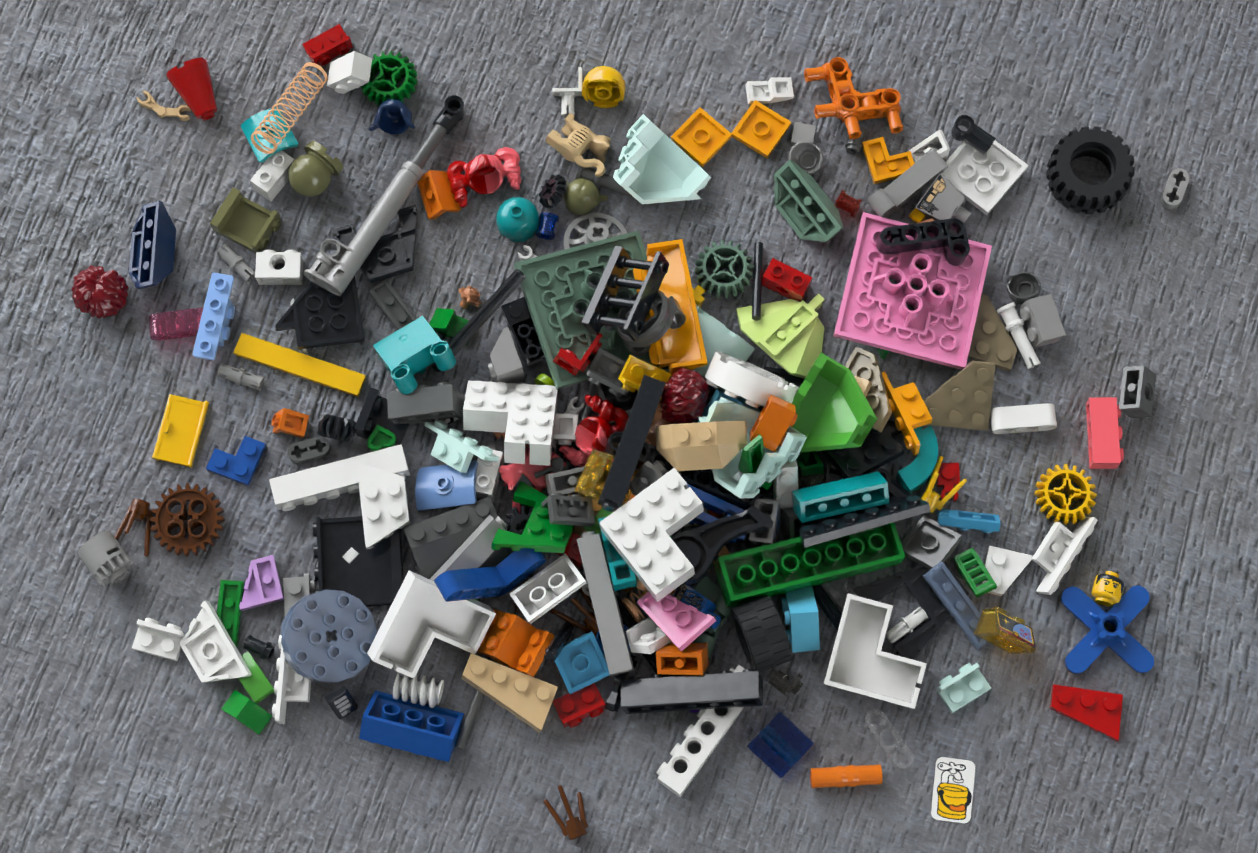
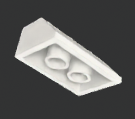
M565 553L512 591L510 596L531 624L587 584V582Z

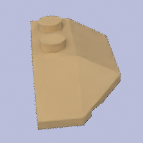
M714 421L655 426L656 449L677 471L724 469L740 450L747 445L746 421Z

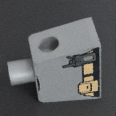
M941 173L915 207L939 220L955 217L965 223L971 215L968 210L962 207L966 197Z

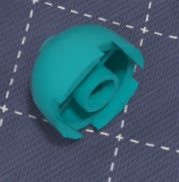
M512 197L505 200L499 206L496 214L497 228L500 234L510 239V241L524 242L531 239L539 228V212L530 200L523 197Z

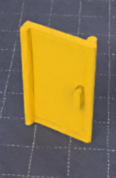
M169 394L152 458L157 461L161 460L192 468L209 402Z

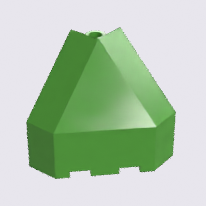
M820 353L792 402L798 415L793 428L807 437L800 452L861 447L875 424L877 417L851 370L825 354Z

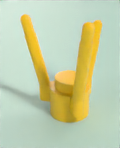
M939 456L927 488L921 497V500L929 503L931 513H934L936 508L942 510L945 503L967 482V479H963L941 501L939 500L941 496L933 491L939 475L938 471L943 456Z

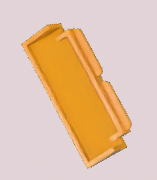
M682 239L647 244L646 261L652 262L656 252L659 251L669 262L668 272L665 274L659 290L668 298L673 296L678 301L686 317V321L681 327L676 329L669 328L658 341L650 345L648 351L650 362L653 365H659V368L668 366L671 376L680 367L692 370L705 366L708 363ZM634 268V280L644 281L649 270ZM652 309L649 311V317L646 318L645 322L655 315Z

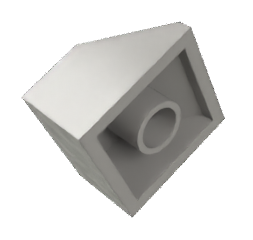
M506 327L500 334L490 354L491 363L487 365L492 382L517 384L525 381L524 372L509 328Z

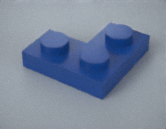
M244 436L236 456L215 448L206 469L209 472L249 486L265 451L266 444Z

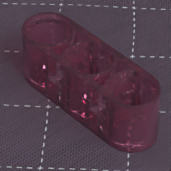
M204 307L151 314L149 316L150 339L160 341L197 336Z

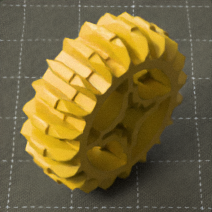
M1064 464L1063 469L1059 465H1055L1054 471L1048 468L1046 470L1047 475L1042 474L1040 476L1041 481L1036 483V487L1039 490H1036L1034 495L1041 497L1036 500V504H1043L1039 511L1041 513L1048 512L1046 519L1054 516V523L1062 519L1063 525H1067L1070 519L1072 524H1076L1077 518L1083 521L1085 514L1089 515L1092 512L1090 507H1094L1096 504L1092 499L1097 497V493L1092 492V490L1096 486L1095 484H1088L1092 479L1091 476L1083 477L1085 470H1081L1078 473L1076 472L1077 466L1075 465L1071 470H1069L1068 464ZM1062 479L1060 487L1048 490L1051 482ZM1071 481L1075 482L1080 489L1073 487ZM1064 488L1066 491V495H1070L1067 501L1065 498V494H1062ZM1083 499L1080 507L1069 510L1072 501ZM1051 500L1057 501L1060 504V508L1056 507Z

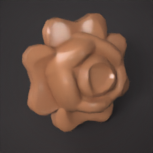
M468 286L458 290L462 298L459 305L463 309H467L469 305L478 307L482 304L479 300L481 294L476 288Z

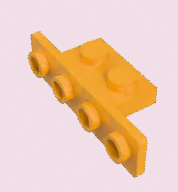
M885 371L881 372L891 411L895 417V425L898 431H902L906 448L908 450L911 449L914 456L918 455L920 442L913 429L930 424L932 417L914 382L893 389Z

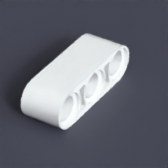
M1054 404L1006 406L990 410L993 434L1048 431L1057 428Z

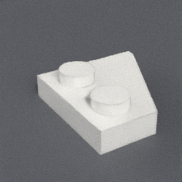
M989 546L985 567L996 583L997 588L988 593L1002 596L1029 564L1033 556Z

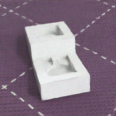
M771 77L769 81H747L745 84L748 105H752L755 100L761 104H767L794 98L791 77Z

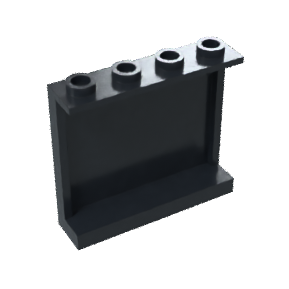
M316 516V523H313V536L317 537V545L313 546L314 559H318V567L314 568L315 581H319V590H315V593L322 590H340L359 598L366 607L392 605L404 581L401 529H397L388 538H384L374 544L373 548L366 549L362 516L321 519L320 516ZM352 547L359 554L349 564L343 556Z

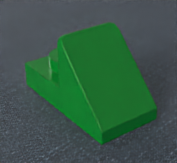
M436 308L429 325L435 332L453 339L469 320L457 316L454 309Z

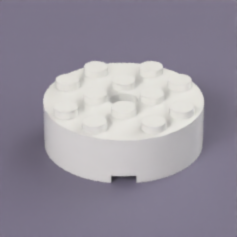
M718 351L715 352L705 374L707 384L716 388L722 387L726 389L724 393L730 397L737 399V397L741 396L746 399V404L755 408L760 406L766 407L770 395L779 397L792 404L794 396L799 387L792 383L787 385L788 382L785 379L765 369Z

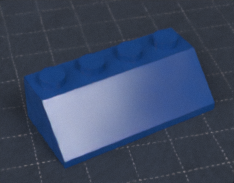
M375 690L362 716L359 739L449 762L455 749L464 713L438 706L430 708L427 703L425 706H421L419 701L412 704L411 699L404 702L402 697L395 700L392 694Z

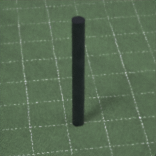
M762 242L754 243L752 319L755 321L761 319Z

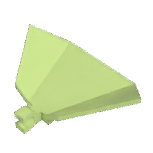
M817 294L808 304L803 300L799 302L794 299L761 304V319L757 321L752 319V306L737 308L736 313L740 330L790 375L805 379L816 359L822 353L824 326L819 320V314L816 311L822 307L825 299L820 294Z

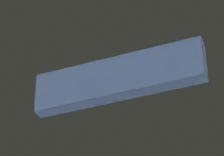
M939 562L923 575L976 649L982 647L996 635L943 562Z

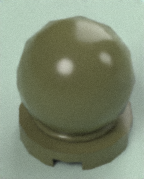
M312 140L304 148L307 154L300 155L293 160L288 170L291 187L298 194L306 197H313L323 193L331 182V174L338 176L344 169L343 164L336 156L332 159L325 153L327 151L326 147Z

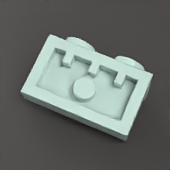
M968 663L958 670L960 674L952 678L949 675L939 682L941 686L936 691L951 714L991 690L990 685L979 670L980 666L978 663L973 666Z

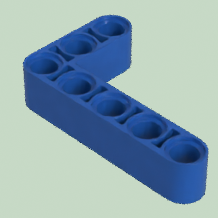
M521 548L520 551L511 553L495 567L449 570L434 579V583L446 602L499 597L511 591L543 565L546 559L542 552H534V549Z

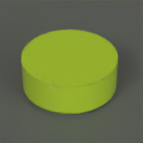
M539 374L534 380L536 385L555 386L554 381L546 374Z

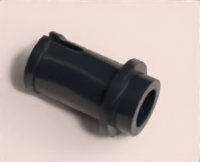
M251 635L245 641L253 645L249 643H244L243 645L245 650L260 655L261 659H270L275 649L271 642L265 643Z

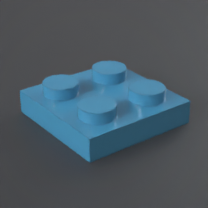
M592 631L566 643L554 661L569 694L610 675L607 662Z

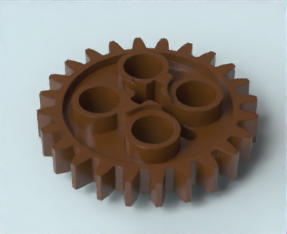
M186 483L185 489H182L177 484V491L175 492L168 488L170 495L166 496L162 493L163 501H155L159 508L151 509V512L156 515V517L150 518L151 523L156 524L151 527L152 532H158L154 535V538L161 540L159 545L162 548L167 545L166 550L169 553L175 549L177 556L182 551L186 557H189L190 551H193L197 556L199 548L206 552L205 545L214 546L212 539H220L216 532L224 530L219 524L225 521L224 517L219 516L224 513L223 508L218 507L221 502L219 499L214 500L215 494L213 492L208 494L206 487L200 491L198 484L193 489H191L189 483ZM190 501L188 507V514L192 519L188 520L189 538L185 539L187 533V525L184 523L183 520H187L186 502ZM199 504H203V511H201L200 513H195V507ZM175 505H181V510L178 513L174 514L171 512ZM181 527L178 535H171L173 528ZM196 527H204L200 535L193 534Z

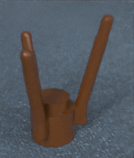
M133 499L114 537L118 540L124 528V533H129L134 520L143 521L146 518L144 556L148 557L150 518L153 513L149 510V502Z
M581 587L578 590L594 612L592 600L583 592ZM572 598L571 601L586 616L583 621L586 624L585 626L553 608L550 610L552 614L581 629L586 634L591 631L594 636L598 634L599 629L595 614L593 612L590 613L575 598Z
M559 785L558 790L569 820L565 821L567 826H565L549 801L545 799L543 802L560 826L563 835H568L569 840H573L587 834L585 828L588 827L585 819L581 792L577 793L579 820L578 816L574 817L563 787Z

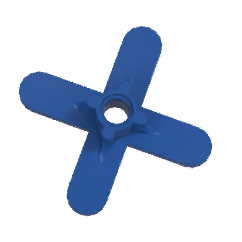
M1138 585L1131 587L1121 597L1120 602L1116 603L1107 613L1077 587L1071 586L1062 592L1061 602L1063 606L1090 630L1066 656L1065 667L1069 672L1081 674L1107 647L1138 673H1147L1154 666L1152 654L1124 629L1149 602L1150 596L1146 588ZM1104 623L1112 624L1114 632L1106 631Z

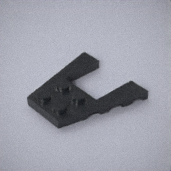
M945 561V566L968 596V591ZM922 565L914 566L911 569L895 573L892 576L879 579L853 590L856 596L880 601L905 584L930 619L928 623L894 646L901 657L912 660L951 616L923 577L929 569Z

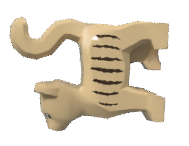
M570 113L565 118V126L561 129V132L568 136V138H561L560 133L552 130L547 135L546 143L555 148L568 161L574 162L583 168H597L595 176L601 177L606 171L604 166L606 161L605 155L609 151L611 139L604 135H596L588 127L574 121V115ZM590 149L599 160H585L582 156L586 150Z

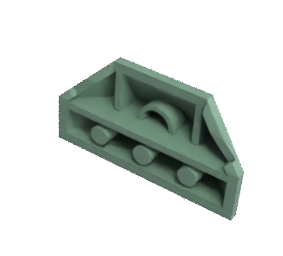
M789 160L774 174L775 206L800 239L828 242L843 228L839 210L815 179L796 163Z

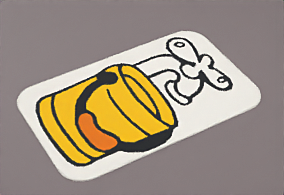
M947 757L937 759L931 815L934 819L957 823H967L970 821L975 778V764L972 761Z

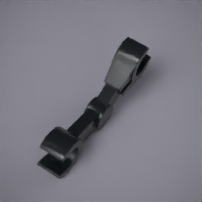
M631 655L633 667L635 669L637 661H634V659L636 658V656ZM629 672L621 673L615 677L614 689L607 699L606 710L618 712L621 704V680H625Z

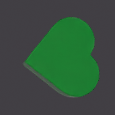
M378 424L367 441V446L371 452L393 447L397 444L395 434Z

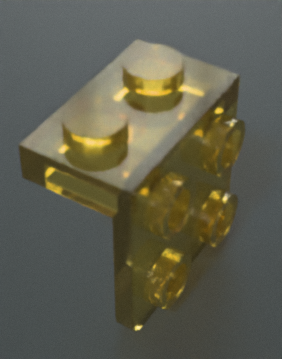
M592 450L574 491L599 501L614 456ZM635 469L632 479L638 473V470ZM629 488L623 505L627 503L632 491Z

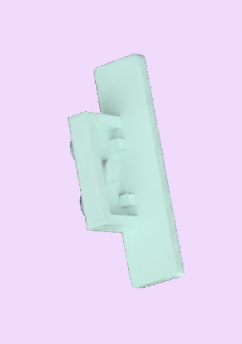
M426 421L424 426L438 433L431 455L457 471L467 473L473 455L483 460L498 462L499 457L492 453L493 450L486 446L477 445V440L463 437L461 431L447 428L448 424L443 421Z

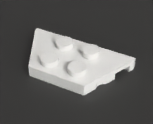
M357 462L366 549H371L374 547V544L384 538H388L394 531L410 523L405 478Z
M203 601L200 613L196 619L193 618L189 631L180 642L181 648L201 682L207 683L251 676V671L210 601Z

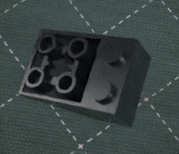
M525 297L502 305L503 316L526 367L545 360L546 358Z

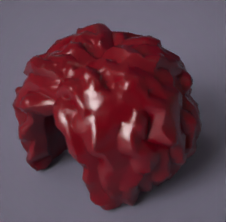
M91 265L73 278L72 298L75 307L80 309L81 312L89 313L91 317L96 316L100 319L101 317L116 316L118 310L125 307L129 287L125 279L118 275L117 271L110 270L105 272L102 266L94 267Z
M680 367L676 373H673L669 381L666 382V387L663 389L661 395L662 419L676 424L692 423L694 420H699V417H703L704 408L707 407L706 402L710 394L709 384L696 371Z

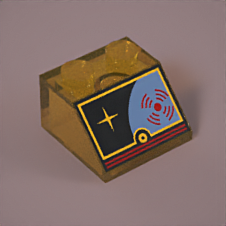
M999 607L983 609L974 635L1010 654L1035 653L1036 646L1033 629L1025 625L1023 619L1006 615V610Z

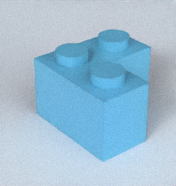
M808 587L785 593V598H781L782 612H784L785 625H789V630H786L791 644L792 653L820 650L818 608L813 588Z

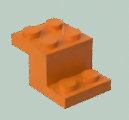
M493 609L496 615L476 653L490 657L503 666L534 677L544 659L545 650L555 635L535 628L517 615Z

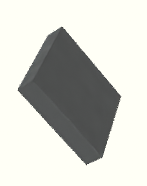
M923 515L901 545L905 557L930 570L939 562L945 563L962 541V536Z

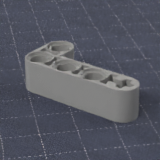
M933 149L886 188H881L867 199V203L877 216L887 218L932 182L940 173H943L948 168V164Z

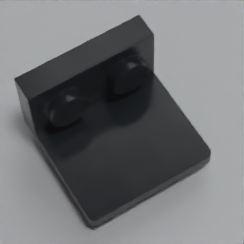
M370 387L354 427L356 435L368 439L378 424L395 434L397 439L396 445L402 444L409 423L394 424L388 419L387 399L381 397L379 390Z

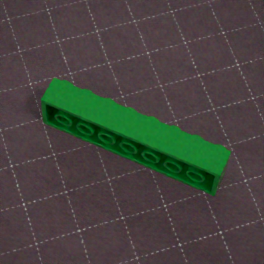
M893 522L809 547H804L801 544L800 537L720 556L713 565L726 608L766 595L772 597L896 566L906 557L895 523Z

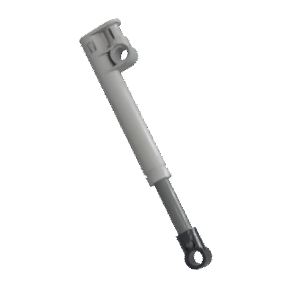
M452 95L445 100V106L433 122L434 127L411 161H405L401 170L394 177L348 247L334 239H326L322 242L320 251L315 257L316 261L310 270L306 269L304 271V275L310 281L337 296L342 295L416 186L417 181L422 177V168L445 134H449L455 124L463 119L464 102L461 97ZM452 107H457V108H459V109L456 110V111L450 110V108H452ZM328 250H335V251H336V252H335L334 254H332V255L326 254V252H327Z

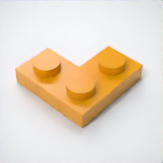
M884 137L862 142V148L874 184L897 179L915 164L911 151L889 156Z

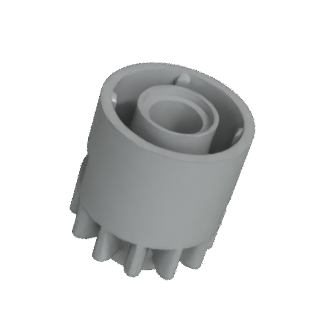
M103 531L93 536L81 546L77 553L98 583L103 587L108 583L109 585H116L123 581L129 575L128 570L132 568L133 561L110 531Z

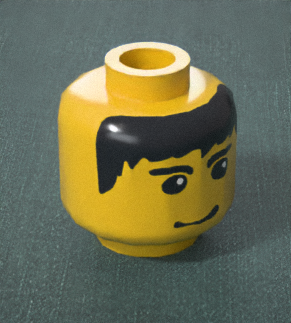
M1106 571L1105 574H1099L1095 577L1091 595L1095 598L1096 603L1112 607L1113 604L1119 603L1121 600L1124 582L1119 578V574Z

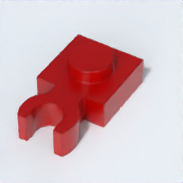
M941 463L936 480V486L943 487L940 500L960 483L959 463ZM958 492L953 495V502L957 501Z

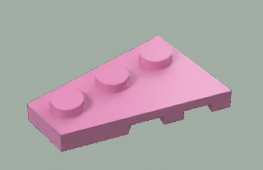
M648 591L637 601L640 608L680 651L684 650L716 622L713 616L706 615L698 611L697 608L691 605L688 606L669 594L657 602Z

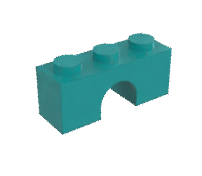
M606 517L599 518L598 521L601 522ZM601 531L614 591L637 586L635 573Z

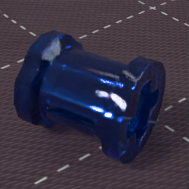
M541 212L539 216L541 219L540 226L535 235L542 239L553 240L555 238V224L558 222L559 217L550 212Z

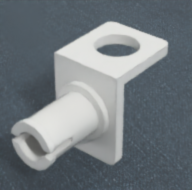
M578 67V88L552 89L553 96L561 97V116L567 117V108H569V114L572 113L575 116L574 97L582 96V67Z

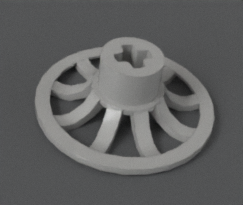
M588 213L579 216L570 223L564 235V249H569V245L588 244L623 235L627 231L622 223L610 215ZM594 218L606 219L607 222L605 225L595 223ZM589 219L590 226L588 229H583L578 225L581 221ZM613 223L621 232L610 234L608 229ZM573 229L579 234L584 235L579 239H569Z

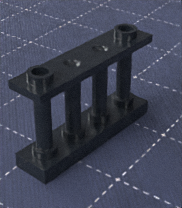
M614 247L581 322L590 334L599 335L603 325L619 327L625 330L632 341H637L663 278L668 272L669 262L664 255L657 251L652 262L632 259L623 247ZM628 268L649 270L644 281L624 278ZM620 287L640 289L636 300L617 298L615 296ZM612 306L632 309L628 319L607 317V314Z

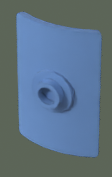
M477 460L471 461L467 473L459 472L447 464L420 468L415 485L417 510L476 503L475 480L478 467Z

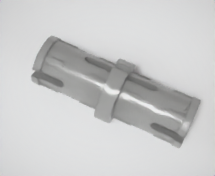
M227 244L222 245L224 250L221 247L217 250V254L229 265V269L232 272L236 271L247 284L251 282L249 278L255 279V272L245 263L244 258L238 256Z
M224 363L219 367L218 377L236 382V385H245L258 391L264 385V377L247 372L244 368L238 369Z

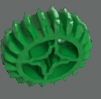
M392 50L389 52V55H385L383 51L380 57L374 54L369 83L360 86L363 89V95L368 96L370 102L375 100V105L377 106L389 99H396L403 103V98L410 100V93H415L416 89L414 86L418 84L416 79L418 75L417 71L414 70V64L412 62L409 63L407 56L402 58L400 52L396 56H394ZM380 71L379 76H377L375 78V81L372 82V78L375 75V73ZM405 77L403 84L398 88L397 84Z

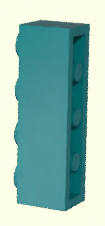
M879 471L791 491L793 511L802 523L889 503L888 482Z

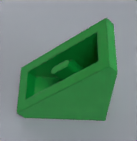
M234 690L221 708L258 735H260L273 717L251 699Z

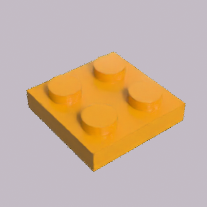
M755 100L732 131V137L768 159L790 128L791 121Z
M699 107L671 136V140L699 165L704 167L732 138V133Z

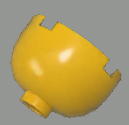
M595 67L584 78L582 96L587 102L588 99L594 102L596 107H615L619 101L624 100L625 81L621 73L612 67Z

